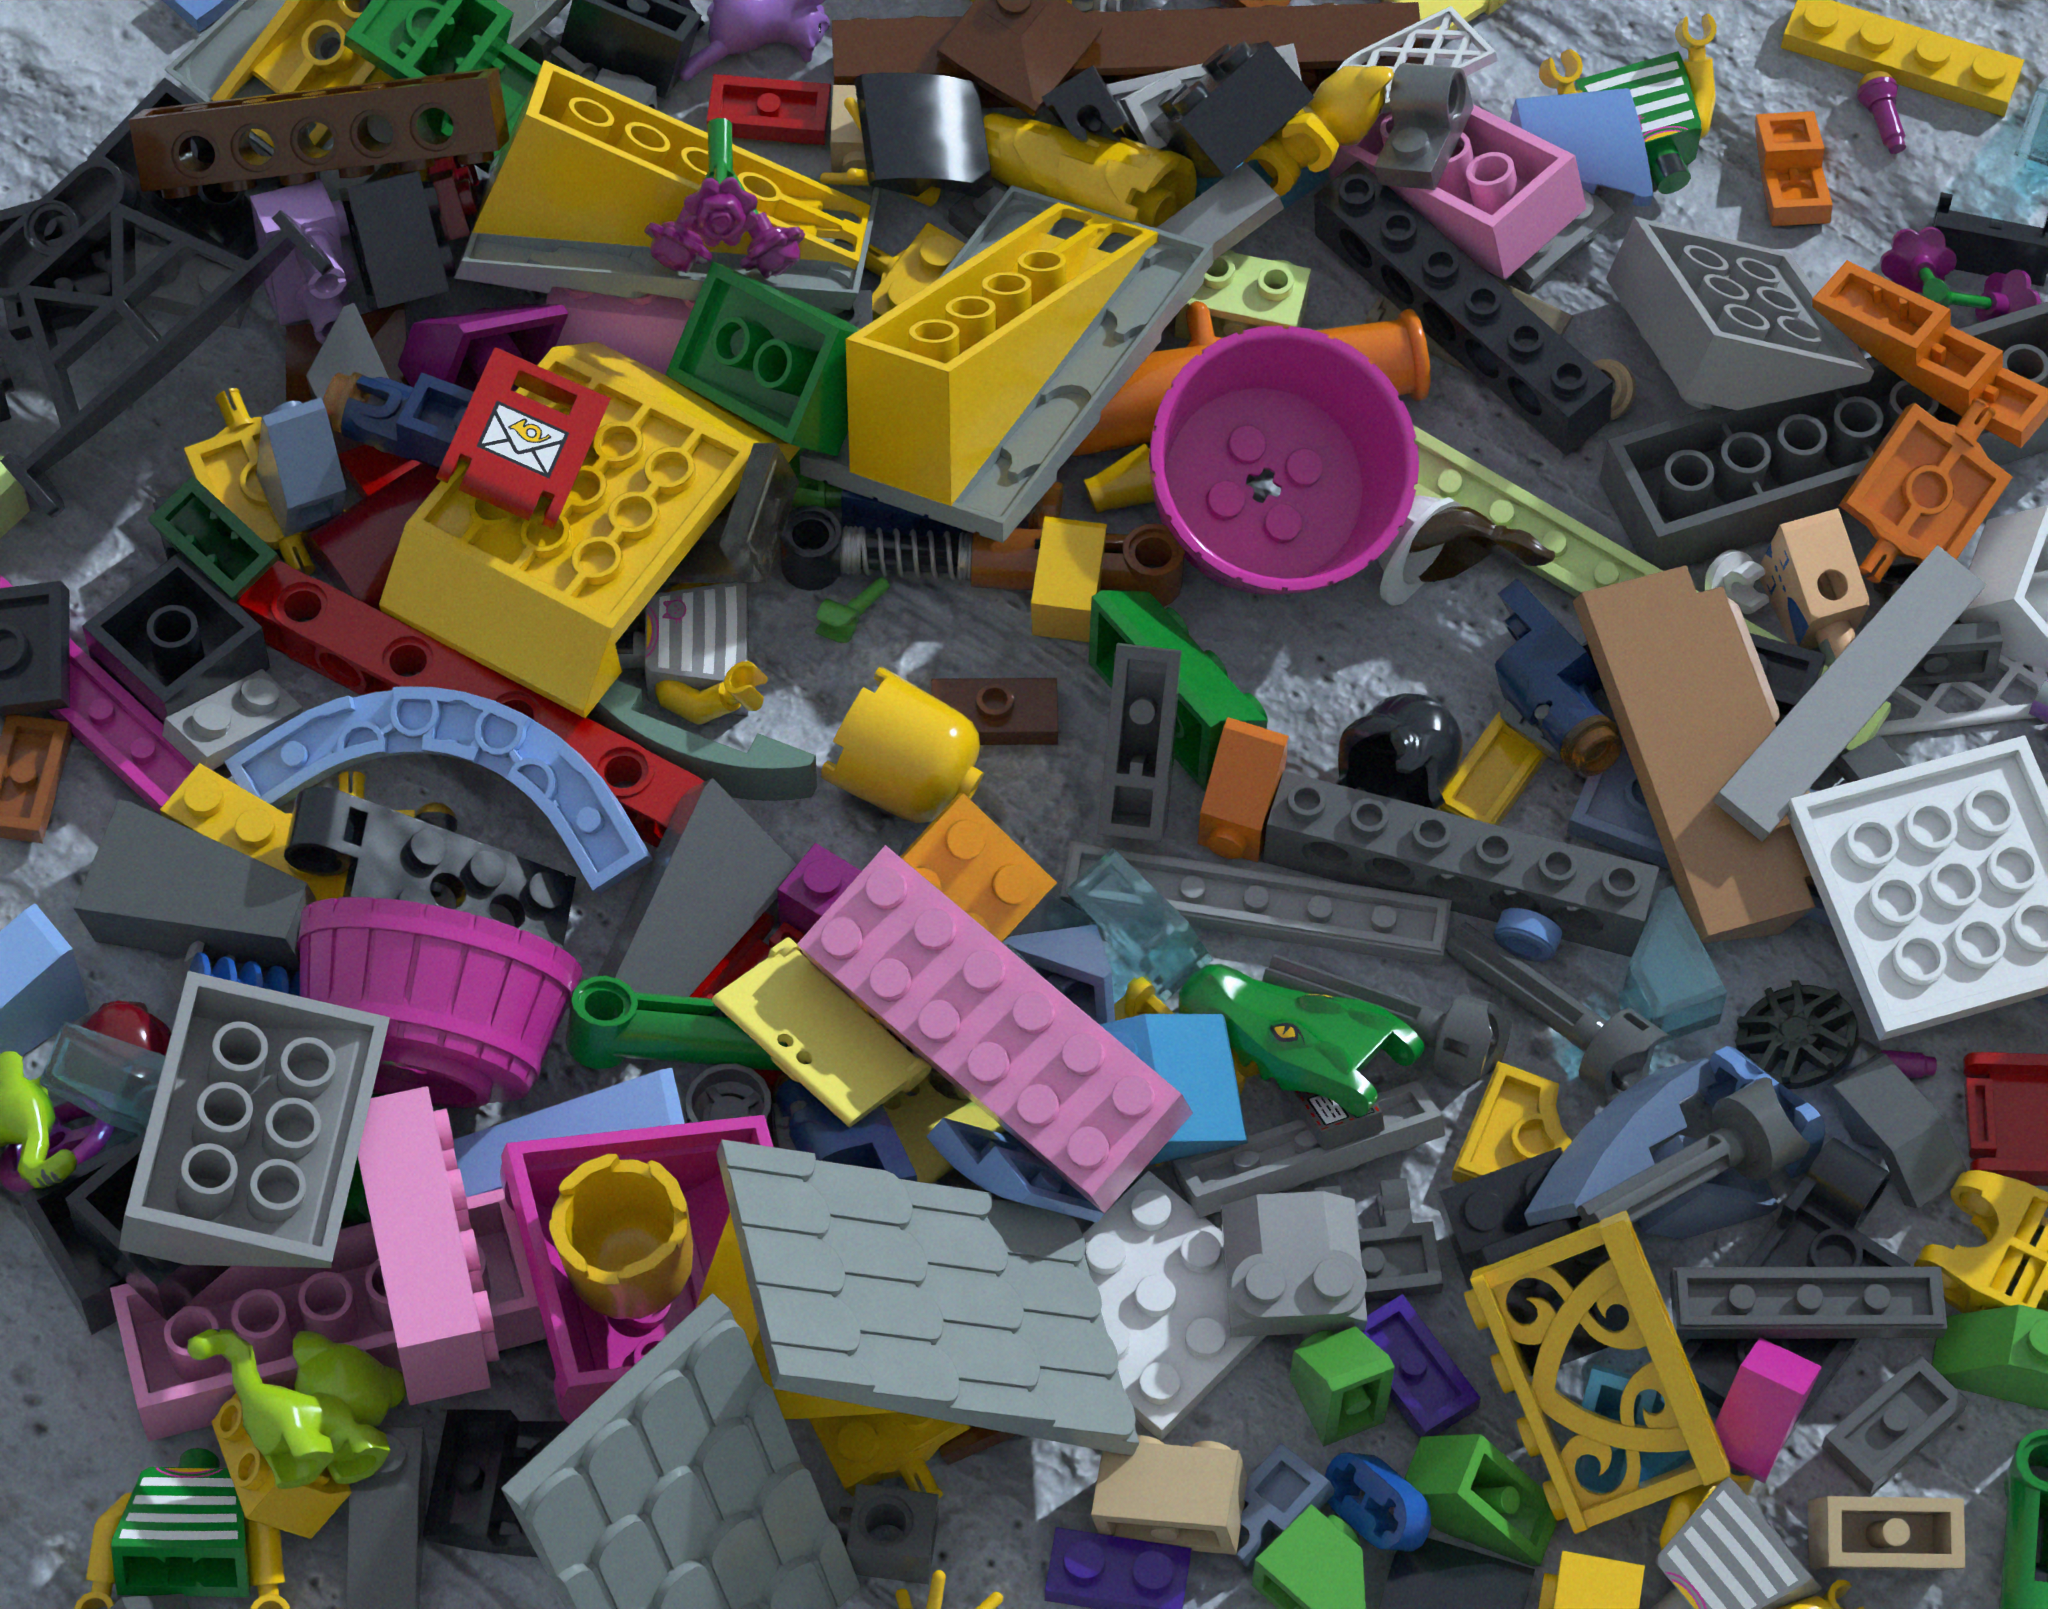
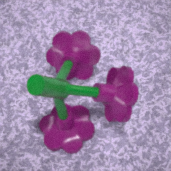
M1926 227L1919 232L1912 229L1898 231L1892 238V249L1886 251L1880 258V269L1892 282L1915 293L1920 292L1924 297L1947 308L1950 305L1975 308L1976 317L1980 322L2041 304L2040 295L2031 289L2030 276L2025 271L2016 269L2011 270L2007 274L1994 272L1989 275L1984 284V293L1980 296L1950 291L1945 283V275L1955 268L1957 262L1956 254L1951 248L1945 246L1943 233L1934 227Z

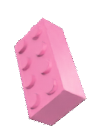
M1473 104L1474 109L1435 190L1398 186L1388 187L1484 270L1506 280L1587 208L1574 154ZM1392 112L1381 113L1364 139L1358 144L1351 146L1339 145L1335 159L1330 167H1328L1331 181L1356 161H1360L1376 175L1374 166L1395 125Z
M428 1086L371 1098L357 1155L409 1406L491 1388L487 1363L500 1360L487 1291L484 1289L473 1229H471L463 1180L460 1168L458 1169L454 1151L455 1146L447 1108L433 1111Z

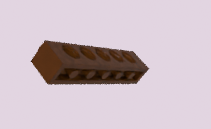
M499 68L144 109L129 119L141 192L161 190L163 199L192 196L199 193V185L220 183L222 192L243 191L257 187V179L276 176H279L280 185L303 184L316 180V172L338 169L339 178H357L374 174L376 172L375 165L398 163V169L402 172L417 171L435 166L434 158L457 156L458 164L461 165L483 163L493 160L495 158L494 151H499L510 140ZM429 108L442 109L451 117L453 122L452 135L442 136L431 130L427 123V111ZM370 115H379L388 120L393 129L392 142H379L371 136L367 126ZM310 122L322 123L330 129L334 139L332 149L324 150L312 143L308 134ZM251 129H260L271 137L274 143L273 156H262L252 148L249 140ZM192 136L203 137L211 143L215 152L213 163L201 162L194 156L191 150Z

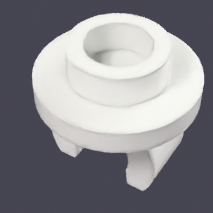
M1736 549L1727 550L1721 553L1709 566L1705 575V591L1723 586L1727 598L1736 602L1744 614H1752L1769 603L1768 595L1759 593L1753 588L1755 581L1765 575L1764 568L1754 562L1747 553Z

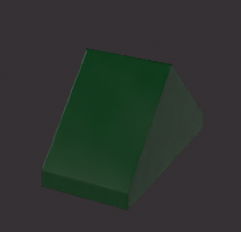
M193 475L147 519L177 552L180 551L234 602L280 559L272 548Z

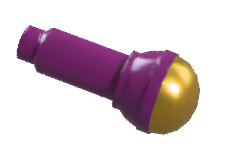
M1873 71L1860 79L1857 86V98L1870 113H1873L1883 144L1888 147L1891 154H1897L1906 149L1904 141L1906 135L1895 107L1898 86L1895 79L1887 72Z

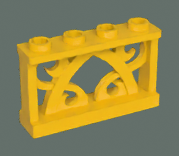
M1626 1210L1604 1218L1599 1223L1494 1264L1473 1270L1470 1278L1473 1289L1464 1292L1468 1309L1479 1331L1488 1327L1491 1330L1499 1350L1498 1353L1490 1356L1495 1375L1505 1394L1516 1391L1525 1416L1516 1419L1517 1426L1530 1457L1533 1458L1541 1454L1551 1479L1543 1482L1542 1485L1550 1509L1557 1521L1568 1518L1574 1534L1588 1530L1589 1527L1703 1484L1706 1486L1730 1477L1729 1459ZM1605 1244L1610 1258L1591 1271L1574 1289L1561 1273L1550 1266ZM1525 1278H1536L1550 1284L1559 1293L1564 1302L1556 1313L1554 1307L1547 1300L1540 1297H1526V1300L1535 1305L1538 1315L1530 1324H1522L1516 1321L1509 1312L1506 1301L1507 1294L1517 1281ZM1596 1302L1599 1311L1606 1318V1310L1609 1306L1620 1304L1627 1309L1629 1322L1623 1329L1612 1331L1602 1326L1590 1313L1589 1309ZM1579 1322L1590 1336L1612 1348L1633 1350L1647 1346L1652 1361L1641 1366L1628 1380L1621 1397V1421L1592 1412L1572 1401L1555 1388L1561 1358ZM1519 1343L1527 1345L1542 1343L1537 1356L1533 1378ZM1646 1389H1653L1659 1392L1664 1398V1408L1658 1413H1650L1643 1407V1417L1646 1425L1635 1424L1634 1403L1638 1393ZM1549 1417L1577 1433L1566 1442L1563 1449L1560 1446ZM1611 1446L1625 1449L1627 1470L1617 1488L1606 1493H1596L1588 1490L1579 1482L1575 1470V1464L1579 1457L1587 1454L1595 1456L1600 1461V1476L1608 1469L1611 1463ZM1690 1451L1694 1462L1639 1482L1641 1471L1640 1452Z

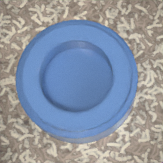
M1522 908L1503 910L1494 931V938L1502 948L1517 957L1537 962L1552 959L1562 937V930L1555 922L1537 912Z

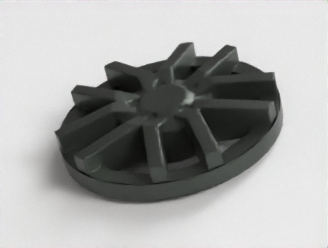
M1791 980V987L1773 992L1772 987L1764 990L1766 996L1755 1003L1745 1016H1739L1737 1019L1738 1031L1735 1043L1737 1050L1787 1089H1801L1822 1083L1845 1067L1856 1050L1859 1040V1027L1851 1005L1840 995V992L1835 987L1829 990L1819 986L1801 985L1799 980ZM1804 999H1815L1805 1005ZM1795 1000L1794 1010L1784 1012L1779 1004ZM1834 1007L1838 1009L1830 1014H1827ZM1770 1009L1772 1010V1012H1773V1014H1774V1015L1763 1016V1015H1764L1767 1011H1769ZM1847 1025L1846 1038L1834 1033ZM1750 1033L1763 1034L1749 1037ZM1823 1047H1826L1838 1053L1830 1060L1820 1051ZM1764 1053L1759 1064L1750 1057V1054ZM1782 1059L1786 1061L1782 1075L1773 1073L1772 1071ZM1805 1061L1819 1068L1797 1075L1802 1063Z

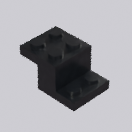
M1561 1147L1433 1193L1469 1290L1473 1289L1470 1281L1473 1270L1494 1264L1581 1230L1578 1222L1583 1219L1580 1215L1530 1227L1524 1215L1550 1169L1563 1154ZM1605 1244L1550 1266L1561 1273L1574 1289L1591 1271L1610 1258ZM1525 1278L1517 1281L1510 1288L1506 1300L1509 1312L1516 1321L1522 1324H1530L1538 1315L1537 1308L1533 1303L1526 1300V1297L1533 1296L1547 1300L1554 1307L1556 1313L1564 1302L1559 1293L1550 1284L1536 1278ZM1596 1302L1589 1309L1590 1313L1602 1326L1612 1331L1623 1329L1629 1322V1313L1620 1304L1609 1306L1606 1310V1318L1599 1311ZM1579 1322L1567 1343L1560 1365L1610 1346L1604 1345L1590 1336ZM1519 1343L1530 1373L1533 1376L1542 1343L1536 1345Z

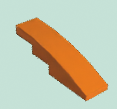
M1848 260L1812 298V307L1860 348L1912 386L1963 417L1974 398L1985 401L1987 405L1984 408L1992 406L1996 414L1984 429L2015 446L2022 448L2048 418V389L2003 368L2002 350L1952 327L1951 309Z

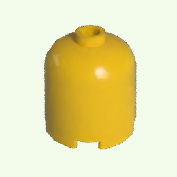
M879 667L873 678L877 680L876 685L879 686L874 693L863 687L833 739L834 743L843 747L837 765L827 760L823 764L821 778L904 820L914 823L932 822L959 793H964L970 800L975 794L984 775V772L974 767L980 751L979 733L973 722L959 711L888 669Z
M606 1154L582 1163L560 1184V1196L552 1209V1219L549 1222L552 1239L573 1291L593 1311L614 1319H641L662 1311L681 1294L692 1270L693 1241L689 1213L677 1179L660 1163L653 1160L648 1161L647 1164L639 1160H619L617 1154Z

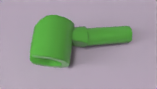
M878 577L857 597L852 598L847 606L826 598L821 603L816 614V618L821 623L816 628L815 633L838 643L849 642L857 628L859 617L865 612V609L890 588L888 581L883 577Z

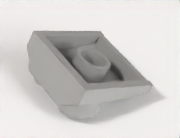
M1325 1191L1256 1194L1221 1205L1220 1212L1231 1337L1317 1333L1323 1330L1341 1332L1354 1326L1360 1331L1366 1329L1365 1292L1367 1279L1362 1267L1355 1199Z

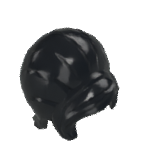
M1402 693L1381 700L1367 715L1355 720L1343 731L1339 741V778L1336 784L1353 789L1359 787L1361 791L1441 811L1439 806L1445 803L1442 793L1458 772L1463 754L1462 733L1456 719L1444 705L1426 695Z

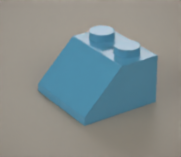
M1142 1014L1099 1024L1177 1089L1193 1112L1147 1166L1249 1143L1226 1021L1222 1014Z

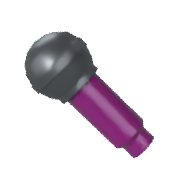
M1859 1038L1852 1058L1839 1071V1074L1842 1076L1876 1054L1883 1053L1893 1061L1907 1078H1922L1923 1076L1935 1075L1937 1060L1935 1057L1925 1056L1922 1052L1881 1050L1879 1046H1874L1871 1042Z

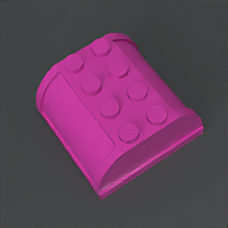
M765 1115L506 1143L501 1155L500 1179L506 1202L516 1214L556 1372L554 1392L558 1408L563 1419L569 1424L577 1419L696 1309V1304L730 1213L716 1155L721 1139L773 1147ZM606 1154H617L619 1160H639L647 1164L648 1161L653 1160L660 1163L677 1179L688 1207L693 1241L691 1274L681 1294L662 1311L641 1319H614L593 1311L573 1291L549 1230L552 1209L560 1196L559 1186L562 1181L582 1163Z

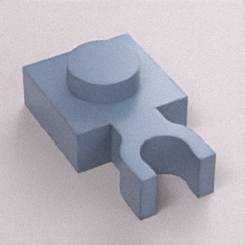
M1280 1443L1247 1478L1244 1506L1246 1508L1242 1511L1240 1535H1248L1249 1540L1236 1555L1242 1565L1248 1570L1254 1566L1255 1559L1266 1549V1541L1275 1530L1281 1534L1311 1504L1320 1510L1335 1492L1327 1478L1283 1443Z

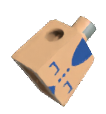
M1838 508L1780 524L1760 564L1764 568L1765 575L1759 578L1790 644L1805 649L1820 647L1821 652L1826 654L1825 662L1827 667H1830L1856 638L1855 631L1869 608V596Z

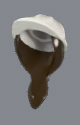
M1418 495L1414 497L1412 508L1403 527L1397 529L1399 531L1398 535L1378 557L1379 564L1384 570L1380 585V595L1391 606L1400 605L1425 582H1436L1454 578L1493 553L1503 555L1519 564L1541 566L1554 560L1555 551L1541 545L1530 533L1520 529H1507L1504 525H1496L1478 511L1464 507L1449 497L1440 499Z

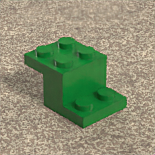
M371 0L346 33L343 44L394 78V80L499 68L509 136L542 66L507 43L514 12L496 0ZM429 108L427 111V123L431 130L442 136L452 135L453 122L451 117L442 109ZM505 145L499 151H494L495 158L493 160L474 165L489 174L498 162Z

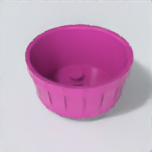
M1262 326L1243 330V333L1240 335L1234 333L1219 339L1203 349L1202 355L1199 356L1197 354L1181 369L1172 381L1171 389H1167L1159 405L1151 434L1149 465L1151 484L1159 518L1162 524L1169 528L1181 548L1185 550L1184 557L1192 566L1210 579L1226 587L1246 593L1261 595L1305 593L1326 588L1353 576L1367 567L1369 562L1375 561L1390 546L1399 533L1397 529L1403 527L1416 493L1414 485L1418 484L1419 473L1418 444H1414L1416 434L1409 412L1403 400L1400 401L1397 397L1400 394L1389 378L1374 363L1371 365L1368 362V357L1353 346L1335 337L1330 339L1328 334L1312 329L1289 326L1288 329H1284L1283 326ZM1263 469L1274 473L1273 484L1280 487L1281 490L1278 497L1268 495L1264 502L1260 503L1252 499L1254 489L1246 485V480L1249 475L1259 477Z
M373 897L330 898L313 902L312 905L308 904L302 909L300 915V931L297 940L298 950L300 951V997L390 1017L373 1088L374 1093L393 1094L428 1086L432 1106L449 1108H473L484 1106L488 1103L512 1102L528 1095L532 1085L536 1084L539 1080L544 1058L566 1010L570 1008L574 989L582 977V967L571 954L559 946H554L553 943L525 930H519L517 927L479 915L476 916L451 908L430 904L425 905L418 902L386 898L375 899Z

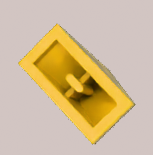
M1045 516L1031 599L1032 635L1089 643L1091 597L1098 593L1101 588L1107 524Z

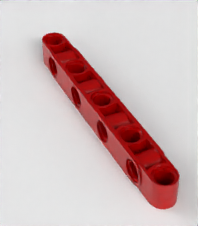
M279 560L235 602L262 626L266 645L359 695L391 691L393 687H436L463 691L491 699L525 714L557 734L587 760L604 779L622 805L640 838L656 848L660 844L681 797L690 788L705 782L698 776L644 749L641 745L587 717L584 718L432 637ZM304 617L314 618L307 622H297V620ZM409 671L420 672L410 677L400 676ZM623 781H630L636 783L635 785L628 788H617L613 786L614 784Z

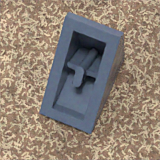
M1097 924L1009 936L1004 939L1002 943L1098 1024L1115 1021L1112 972Z

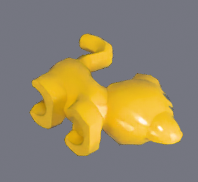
M1343 66L1320 84L1313 94L1314 98L1306 107H1303L1247 157L1243 163L1256 159L1261 167L1273 178L1269 186L1279 197L1285 195L1297 183L1301 169L1308 166L1309 170L1314 173L1323 171L1330 167L1334 161L1339 145L1351 146L1358 144L1364 139L1382 112L1386 101V85L1394 76L1393 70L1384 66Z

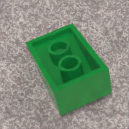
M712 261L665 375L791 445L838 456L848 433L846 338L859 331L860 328L727 266Z

